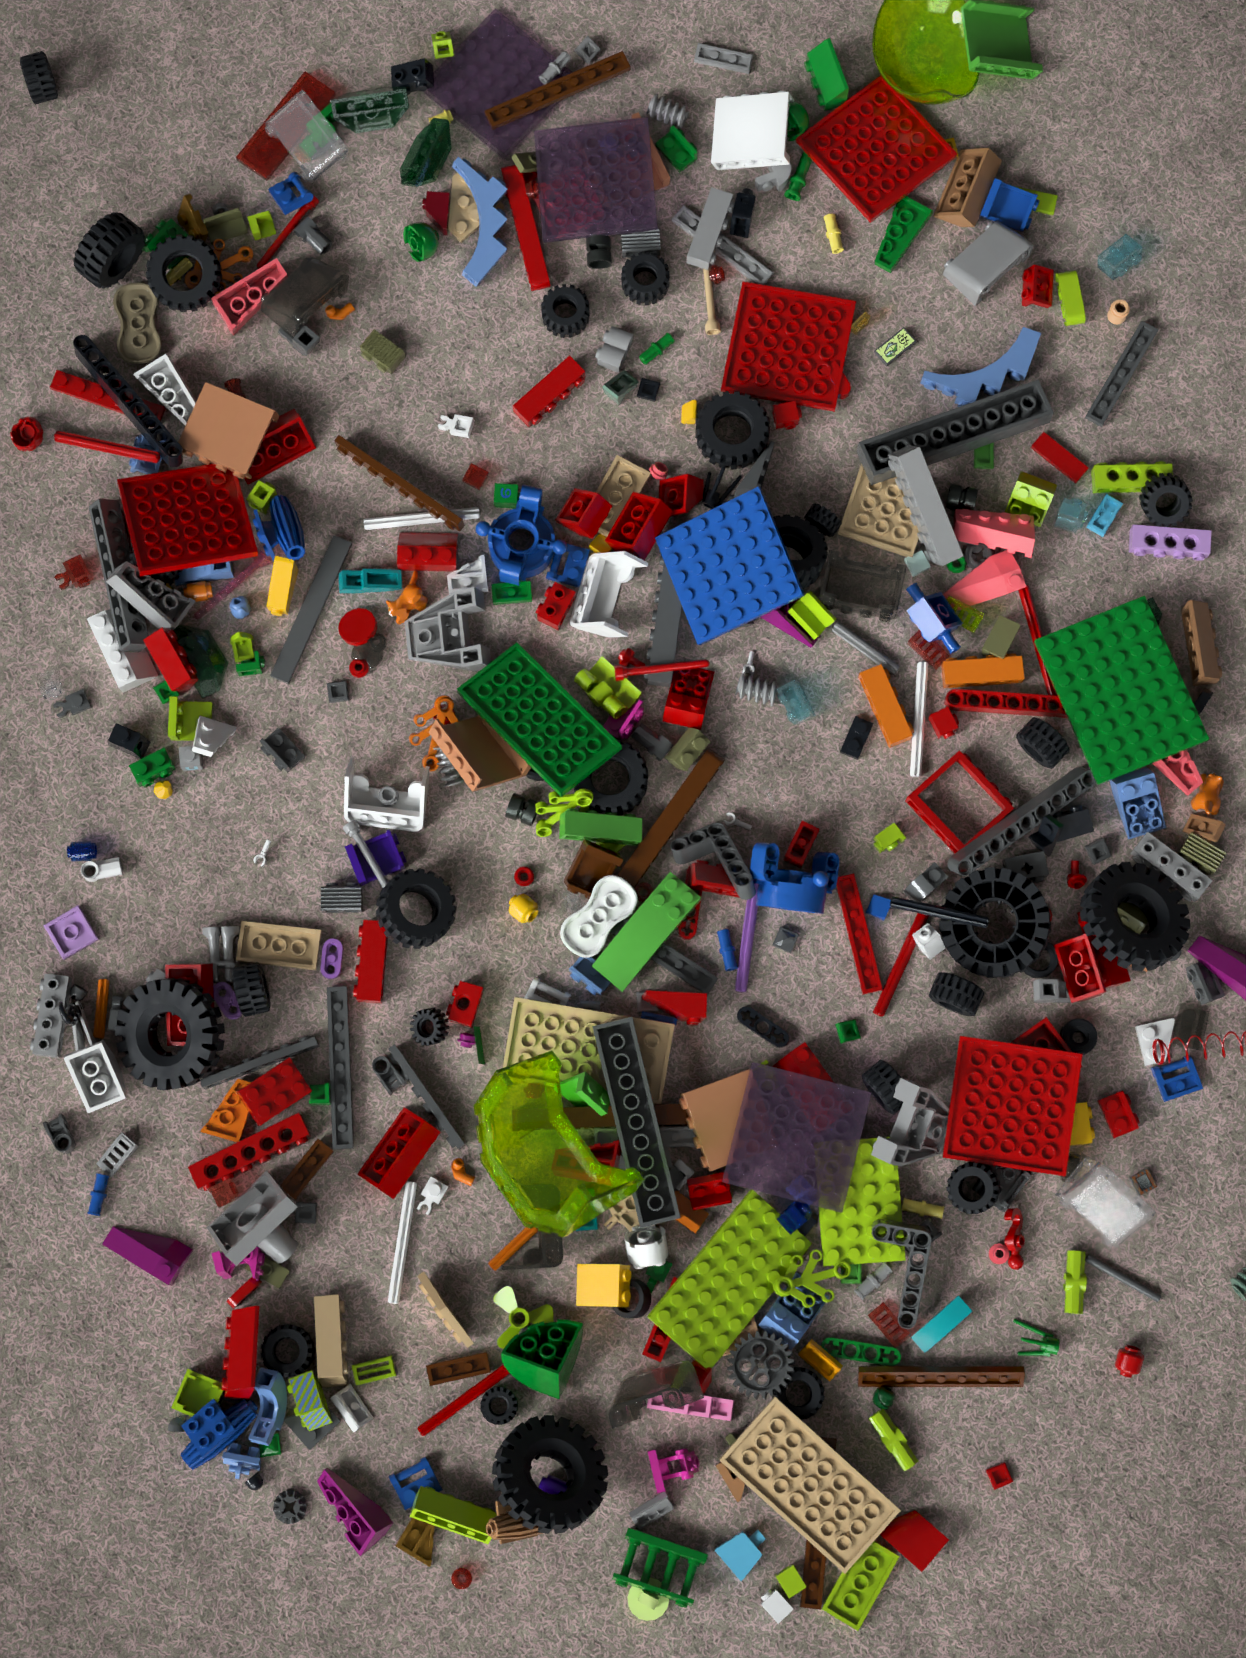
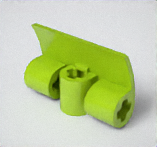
M603 656L600 657L589 671L584 668L574 678V682L587 693L589 699L597 707L601 706L614 719H619L641 696V691L627 678H624L623 681H616L614 666Z

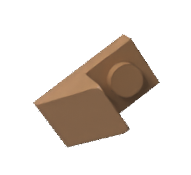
M1191 814L1183 832L1187 834L1194 832L1209 842H1218L1226 824L1219 820Z
M722 1462L717 1463L715 1466L737 1502L741 1501L745 1483L738 1477L732 1478L731 1475L734 1473Z

